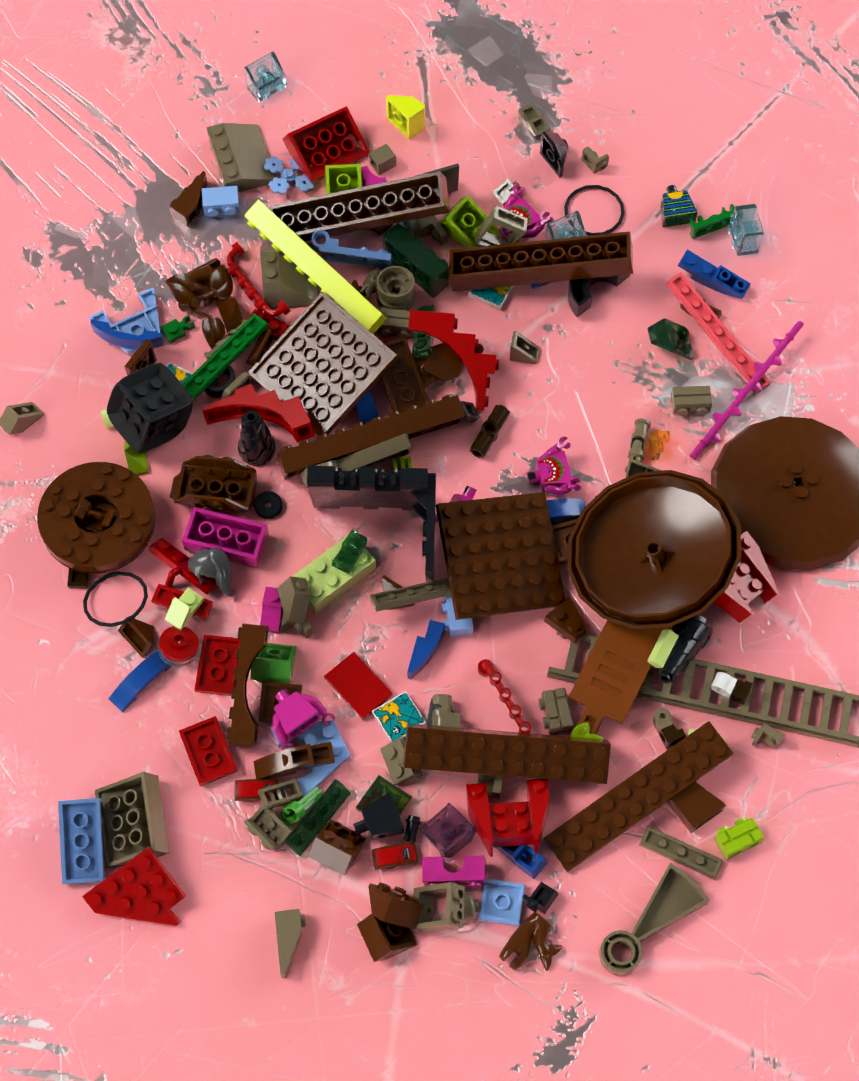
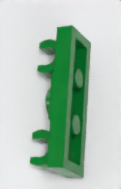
M730 204V211H726L722 207L720 214H713L706 220H703V217L699 215L698 223H695L691 218L689 221V226L691 227L690 236L692 239L739 223L743 211L740 207L735 209V206Z

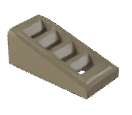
M296 778L258 790L265 810L284 806L293 801L298 802L303 798ZM287 789H291L292 796L289 795ZM281 790L284 791L285 798L282 797ZM273 792L277 793L279 800L275 799ZM269 793L272 802L268 803L265 794Z

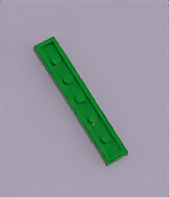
M254 313L182 384L192 401L269 327L266 321Z

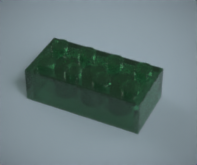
M397 223L382 235L383 250H387L392 254L394 265L408 269L413 274L415 283L433 299L449 286L448 263L436 256L431 248L428 249L421 239L414 237L407 227Z

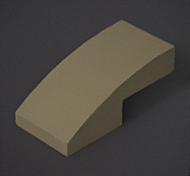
M534 103L518 110L519 116L534 137L541 135L544 131L548 132L551 130L545 117L540 115Z

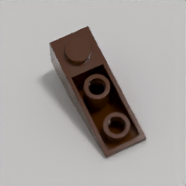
M205 171L197 175L188 187H185L181 195L174 199L169 206L171 216L187 227L200 213L202 188L207 186Z

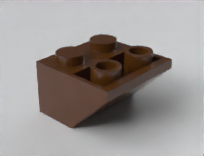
M330 820L315 837L308 857L345 875L353 865L366 837L361 834L357 835L356 831L350 830L337 821Z
M379 882L378 885L369 884L371 912L375 917L386 923L411 929L416 928L424 905L417 901V897L406 894L405 889L397 886L392 889L389 885Z

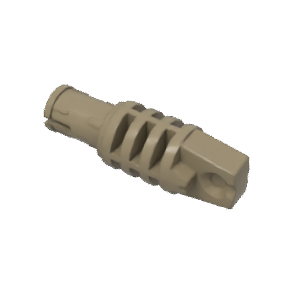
M375 267L364 280L363 287L359 292L367 300L372 293L377 291V277L384 268Z

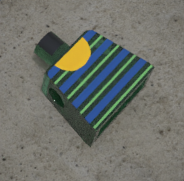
M669 185L666 188L667 193L662 194L661 199L662 227L689 224L691 218L696 222L698 212L688 191H678L676 185Z

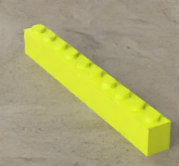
M257 200L244 215L249 220L247 224L254 230L258 228L261 231L259 235L264 240L272 241L271 246L277 252L282 251L285 254L283 257L290 264L294 262L297 265L296 270L302 275L306 273L309 276L308 281L315 287L319 285L322 288L320 292L323 291L328 297L331 296L334 302L346 310L348 314L372 334L387 320V317L260 200Z

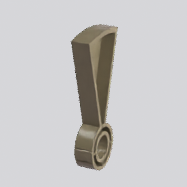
M405 433L338 460L328 461L316 466H335V468H344L345 471H353L355 468L370 467L392 460V458L408 455L413 449L408 435ZM305 468L300 474L305 488H307V468Z
M670 863L632 933L618 930L613 931L604 938L599 949V958L602 966L609 973L618 976L632 973L642 959L641 942L707 905L710 901L709 898L690 876ZM615 944L626 945L630 950V958L624 962L617 961L611 954L612 946Z

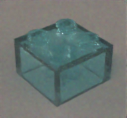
M756 203L735 206L733 214L730 216L731 222L728 224V232L732 234L733 238L732 248L736 250L737 256L756 254L759 252L764 235Z

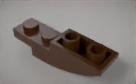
M326 742L312 746L311 744L282 750L257 759L253 763L256 779H272L296 774V771L332 764L335 763L332 743Z

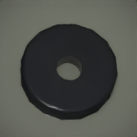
M272 491L260 493L254 501L255 512L264 519H272L278 516L282 510L280 496ZM266 503L272 504L270 507L265 506Z

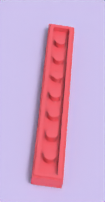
M682 273L668 280L666 285L747 384L756 373L753 365L755 362ZM765 375L759 380L762 390L771 384ZM752 390L755 395L759 393V391Z

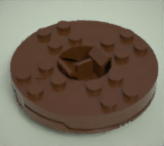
M109 462L84 463L63 472L44 492L37 514L38 529L50 554L65 567H71L72 570L75 569V571L78 570L81 573L87 574L112 572L134 561L148 546L149 538H152L151 535L154 533L156 522L154 504L145 483L131 470Z

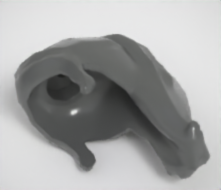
M201 549L188 560L189 570L197 576L200 585L203 583L201 575L207 578H215L218 587L227 597H232L236 594L230 583L231 564L222 549Z

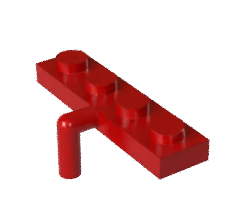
M161 538L150 545L148 551L172 568L168 573L165 586L172 588L175 577L180 574L206 595L218 587L215 578H207L201 575L203 583L200 585L197 576L189 570L188 560L190 558L165 539Z

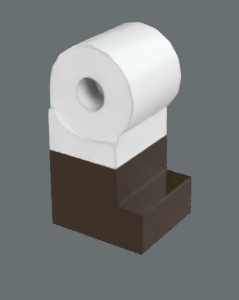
M718 672L711 685V689L730 700L744 705L753 683L746 680L743 682L726 673Z

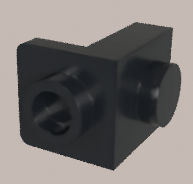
M540 882L530 897L524 894L522 898L527 902L526 906L533 912L539 910L545 914L559 893L543 882Z

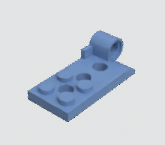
M317 230L312 235L314 248L319 251L320 256L325 261L368 267L378 266L384 269L394 265L392 254L387 250H378L377 252L371 251L367 247H361L360 249L338 246L339 239L330 238L325 230ZM319 238L326 239L324 244L317 243Z

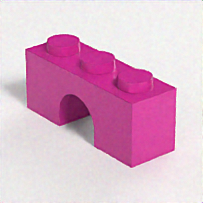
M484 855L464 856L463 867L458 872L451 873L446 870V861L443 857H422V882L425 886L452 882L459 885H469L470 888H481V885H487L486 858Z

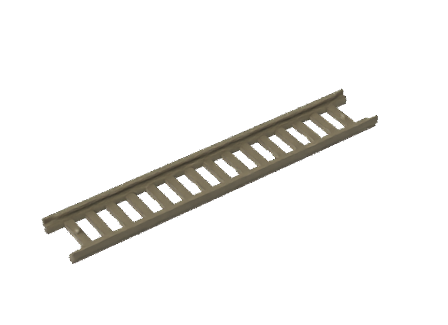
M584 634L579 640L591 642L588 653L589 657L598 637ZM579 640L575 643L572 641L570 643L565 670L549 667L548 678L571 683L576 682L580 673L572 672ZM695 658L693 661H690L686 668L681 696L670 694L672 682H663L662 692L650 689L654 666L649 670L637 694V698L761 726L765 723L774 729L859 748V736L847 734L852 701L859 702V695ZM695 666L707 668L701 701L689 698ZM715 670L725 672L733 678L734 675L746 677L745 680L753 683L754 679L765 681L760 713L748 711L752 687L744 705H740V709L728 707L730 699L724 696L721 698L720 705L709 703ZM773 684L785 686L779 718L768 716ZM793 688L804 690L799 723L788 720ZM813 692L824 695L819 727L807 725ZM832 697L844 699L839 732L827 729Z

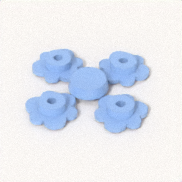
M276 156L265 159V170L271 173L281 172L282 178L275 177L273 181L269 182V187L272 188L274 193L285 194L286 189L289 188L287 183L294 181L296 182L295 186L303 192L313 189L314 181L310 182L306 175H302V177L297 176L295 170L301 169L293 158L289 160L292 169L286 168L284 170L282 166L283 161L279 160Z

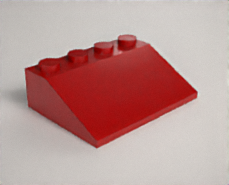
M347 106L288 133L282 139L289 154L310 182L326 176L325 165H347L370 153Z

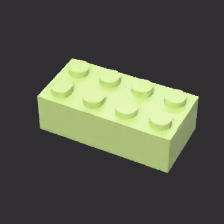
M351 533L292 577L306 578L311 595L308 606L317 614L375 571L376 560L354 534Z

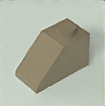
M33 402L6 406L0 418V426L9 435L23 433L38 421L44 413Z
M290 576L277 588L286 622L303 624L311 596L306 578Z

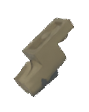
M435 215L404 221L406 230L413 231L417 237L423 238L431 234L433 240L438 241L440 246L447 243V232Z
M433 695L429 707L428 725L460 728V713H454L451 695Z

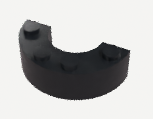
M630 274L570 280L568 303L574 315L578 318L591 308L592 295L588 290L591 285L597 282H608L617 287L630 277Z

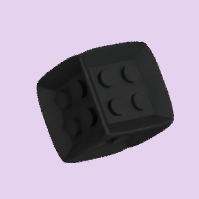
M154 363L125 376L114 386L107 404V415L129 446L136 452L142 453L168 442L184 430L193 409V401L187 390L170 369L162 363Z

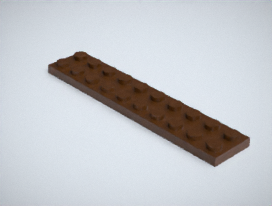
M708 721L543 839L568 873L729 759L734 753L711 722Z

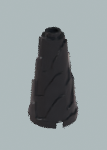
M246 412L241 418L240 439L238 441L239 456L249 465H265L266 461L269 460L270 462L274 457L276 451L275 441L258 412Z
M697 615L672 626L671 629L678 635V638L664 667L659 668L658 675L662 682H674L680 673L684 672L690 661L694 660L698 652L710 640L713 628L711 624L709 627L705 624L707 619L703 616Z

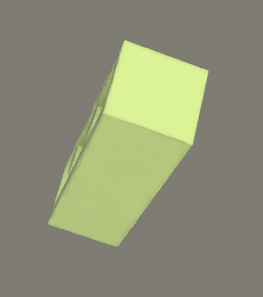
M670 629L662 630L647 662L655 668H663L678 635Z

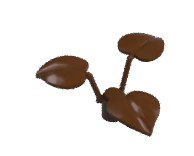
M222 269L214 270L210 275V285L214 290L197 297L192 293L195 284L189 275L176 274L165 280V283L169 286L174 298L178 302L179 309L183 312L190 311L191 314L207 317L202 321V331L208 345L213 349L215 344L225 336V326L218 317L212 319L211 315L196 311V309L200 306L199 299L216 293L219 300H225L230 297L233 291V281L230 274Z

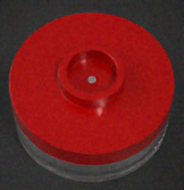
M175 626L169 627L160 636L158 654L170 666H187L197 656L199 647L198 637L187 627H183L182 630Z

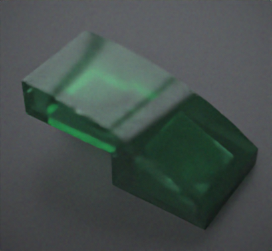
M351 530L343 541L342 548L333 559L332 566L349 574L363 552L369 538Z

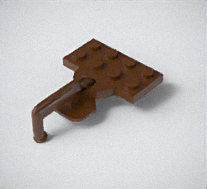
M406 337L384 343L399 357L381 377L393 412L399 411V413L406 411V408L417 405V408L424 406V403L429 401L425 389L432 384L435 377L447 381L458 377L461 373V359L444 343L433 346L428 356L421 353L412 354ZM478 343V350H474V353L481 354L484 351V347Z

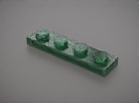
M434 304L417 308L419 311L436 312ZM414 331L412 347L414 359L432 355L434 337Z
M335 779L284 843L296 855L301 856L349 797L351 792L339 780Z

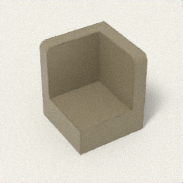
M385 144L369 153V163L376 173L380 175L396 166V155L388 144Z
M479 774L478 783H487L488 797L500 799L503 776Z

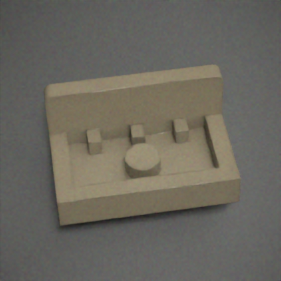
M398 738L380 748L394 785H400L412 777L423 775L421 769L404 768L405 739Z
M263 804L251 818L244 821L248 826L247 830L251 834L257 835L262 840L261 844L268 850L280 849L294 832L272 808L265 810Z

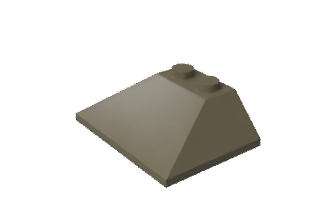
M307 243L314 250L313 243ZM272 246L260 247L264 301L271 309L278 308L277 303L283 300L288 308L309 306L318 296V285L315 287L308 281L309 276L306 273L302 275L296 270L297 265L294 262L290 264L283 257L285 254L282 251L277 252Z

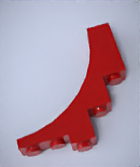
M410 310L408 330L422 332L440 340L459 356L473 382L476 410L484 411L489 403V396H486V388H490V377H487V374H495V370H499V359H496V355L474 353V350H478L479 339H475L476 334L454 332V329L457 330L458 318H455V314Z
M252 384L234 390L235 395L201 407L207 425L224 420L239 419L248 411H256L263 420L273 422L285 428L292 434L297 443L315 436L311 421L299 396L280 402L275 390L257 396Z

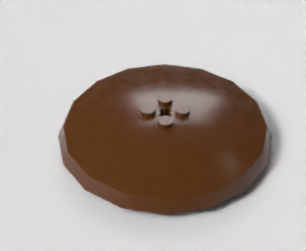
M780 416L747 426L723 446L711 470V486L728 499L741 525V535L746 531L759 546L766 563L777 568L814 570L843 561L859 547V448L841 431L812 418Z
M674 470L636 473L604 488L581 511L568 539L567 570L579 598L603 619L633 629L672 627L703 613L728 588L741 559V525L728 499L702 478Z

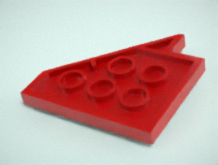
M148 846L82 897L93 912L97 914L177 926L181 921L171 908L183 900L186 894Z

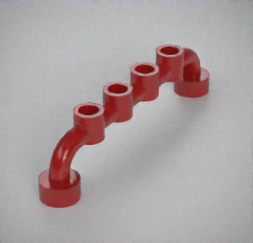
M238 242L231 245L233 249L227 256V264L229 266L227 270L233 278L237 276L238 280L236 282L241 289H247L245 294L250 301H256L254 306L260 313L264 311V313L272 317L282 313L286 316L290 313V309L283 300L277 303L278 308L271 309L234 262V257L237 254L241 257L245 254V251Z
M481 660L478 663V673L483 677H490V684L496 687L499 692L500 701L506 704L509 710V717L517 723L519 727L518 732L531 733L530 723L524 721L521 716V707L514 704L511 699V690L505 688L501 682V673L494 670L493 663L490 660ZM493 677H498L499 679H498V680H493L492 678H493ZM506 693V694H508L509 696H508V697H504V696H502V694ZM516 710L518 711V713L513 714L512 711ZM526 727L528 730L523 731L521 728Z

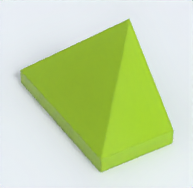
M124 442L128 469L136 475L149 473L146 453H138L127 442Z

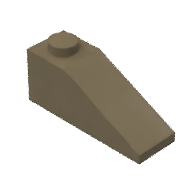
M300 909L274 912L280 975L282 978L287 977L303 934L302 927H306L305 914L301 915Z

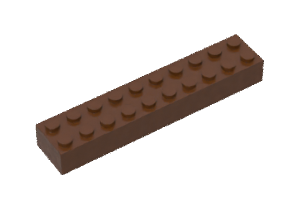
M441 171L269 206V209L303 241L312 240V235L317 230H325L329 236L450 212L447 181Z
M630 231L450 250L449 280L453 292L633 274V245Z
M449 394L443 396L442 400L437 402L430 400L425 402L424 406L418 408L417 405L406 408V411L399 413V411L388 414L389 417L384 419L376 417L365 425L363 422L357 423L349 430L345 428L334 431L335 434L330 436L323 434L317 436V440L311 442L308 439L299 442V445L291 447V445L280 448L281 451L278 452L277 460L283 478L286 479L299 475L308 465L316 466L328 461L338 460L405 433L411 439L461 423L465 414L458 395L453 396Z
M407 723L403 765L404 768L607 784L611 743L606 739Z

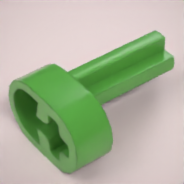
M316 786L298 802L293 801L287 804L281 810L283 819L289 824L298 822L306 815V810L324 796L322 789H318Z

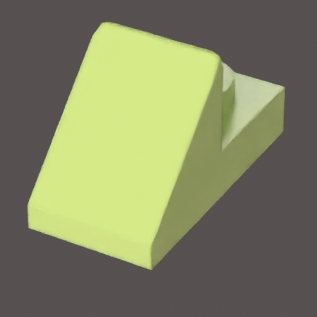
M187 588L179 599L173 598L165 621L182 630L204 602V597Z

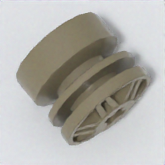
M391 266L382 270L377 277V303L379 307L409 311L414 305L415 279L413 274L401 266Z

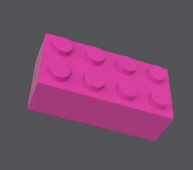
M193 507L182 543L184 550L194 553L201 549L220 548L225 552L229 561L258 568L269 532L266 524Z

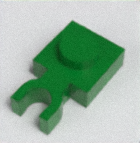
M188 315L181 322L174 319L160 328L171 344L186 336L185 330L195 328V323L186 324L191 321Z

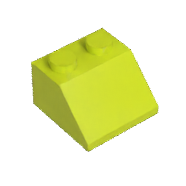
M388 95L386 97L387 119L408 139H411L425 129V106L421 101L416 100L413 96Z

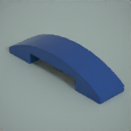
M93 319L90 321L93 332L96 335L119 347L139 349L146 339L152 342L153 348L164 346L165 343L162 333L144 330L143 336L111 330L108 322Z
M158 649L142 661L118 685L108 699L123 713L137 700L136 696L160 673L169 670L176 662L167 659Z

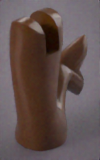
M214 258L186 273L194 281L195 288L192 292L194 296L203 295L214 290L206 285L199 284L210 282V275L214 270L222 269L228 272L224 265H220L219 259ZM216 293L204 297V307L211 305L214 300H219Z
M534 912L515 930L502 949L499 958L505 961L514 951L517 955L509 967L514 971L519 969L528 957L531 940L534 937L535 947L539 953L540 960L545 970L548 971L552 963V956L560 952L562 945L547 944V936L551 925L542 916Z

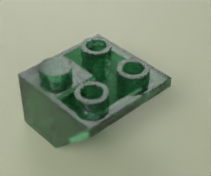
M663 318L647 328L651 344L689 360L694 359L693 347L689 340V331L685 326Z

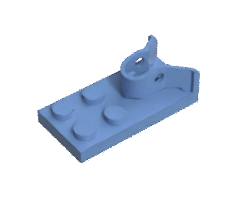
M102 798L58 801L62 884L98 882L105 879L101 819Z

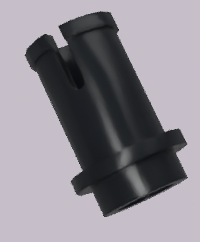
M409 815L408 819L405 820L407 825L403 840L416 842L418 827L421 825L420 817Z

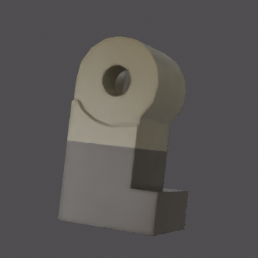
M658 708L655 711L652 722L666 749L685 738L686 734L683 729L677 730L673 724L671 712L668 709Z

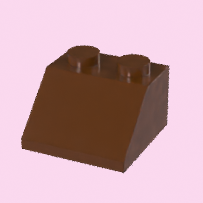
M370 914L357 924L374 962L389 959L417 945L410 928L383 922L373 914Z

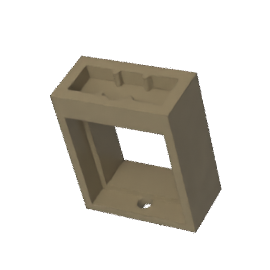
M495 205L476 231L475 244L483 247L518 243L526 233L528 218ZM493 223L512 231L507 240L487 232Z
M448 882L414 888L413 896L418 898L417 901L424 905L416 928L412 930L432 933L463 928L465 886ZM447 892L445 920L432 921L434 894Z

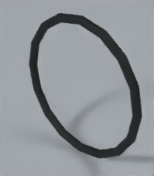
M585 185L574 190L568 196L564 206L565 218L570 226L579 233L588 236L613 232L622 223L625 215L624 204L618 194L600 185ZM592 188L608 191L616 197L620 204L621 215L619 221L611 229L604 232L591 233L581 230L573 224L568 215L569 202L576 193Z
M130 572L106 574L96 580L87 590L83 599L84 613L91 622L99 626L114 627L123 625L134 619L143 610L148 598L147 586L139 576ZM119 575L130 576L138 580L142 585L144 598L141 606L133 615L123 621L114 623L100 622L92 618L87 610V600L90 592L97 584L107 578Z

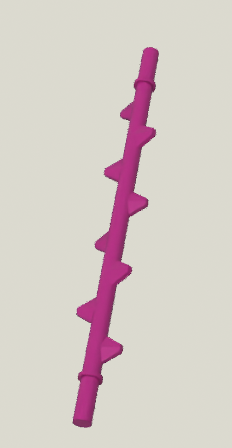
M797 321L789 333L785 334L784 339H773L772 342L776 349L764 363L755 362L753 364L756 373L743 389L734 388L732 390L735 399L723 414L714 412L715 424L689 455L693 460H696L704 448L708 447L710 441H721L718 431L731 415L741 416L742 412L739 405L751 390L759 392L762 390L759 380L771 365H782L779 355L794 340L796 334L804 326L802 321Z

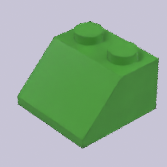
M267 643V646L253 662L250 680H256L260 683L267 681L290 684L297 646Z

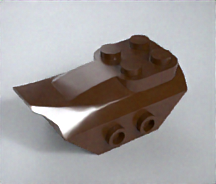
M195 456L182 463L180 473L173 478L169 497L174 499V503L194 505L199 508L207 506L222 511L246 513L253 506L257 471L230 457Z

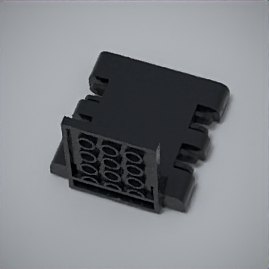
M307 466V488L314 508L340 509V507H363L368 510L402 508V510L415 511L424 521L423 537H426V541H422V556H426V582L434 581L436 473H428V468L394 469L393 472H385L384 469H375V467H360L353 469V471H345L344 468H335V466Z

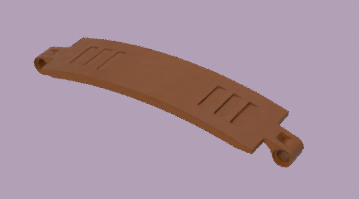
M607 620L568 697L585 707L577 725L588 722L590 734H597L604 717L623 724L652 667L647 660L662 630L671 629V627L633 629Z

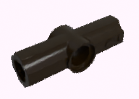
M495 405L488 419L482 424L481 431L470 447V452L474 456L484 458L492 443L497 440L498 433L510 415V411L505 406ZM487 430H492V431H494V432L488 433V432H486V431H487Z

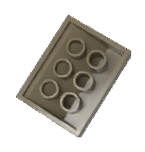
M221 123L206 127L209 143L224 187L237 186L238 192L267 185L270 181H273L276 174L264 169L265 159H270L258 124Z
M141 772L95 790V797L102 798L103 800L101 802L103 856L106 869L123 866L148 846L157 858L170 854L158 775Z

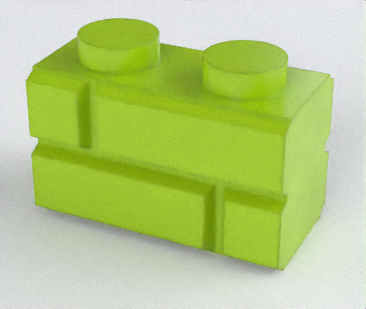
M743 817L737 820L735 826L728 828V826L717 830L718 834L714 838L725 860L761 844L764 840V836L752 817L749 819Z

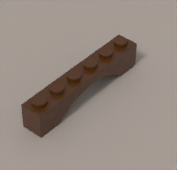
M242 623V627L238 629V639L241 640L240 647H237L235 656L238 659V667L234 668L233 678L236 679V687H233L231 692L234 706L230 707L229 719H232L231 727H228L227 739H230L229 744L256 746L258 724L253 718L248 705L247 681L253 662L267 646L269 626Z

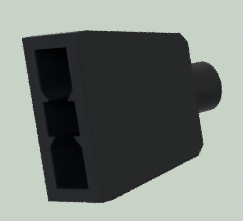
M390 793L364 807L361 810L364 820L353 824L357 835L369 831L372 840L404 833V826Z

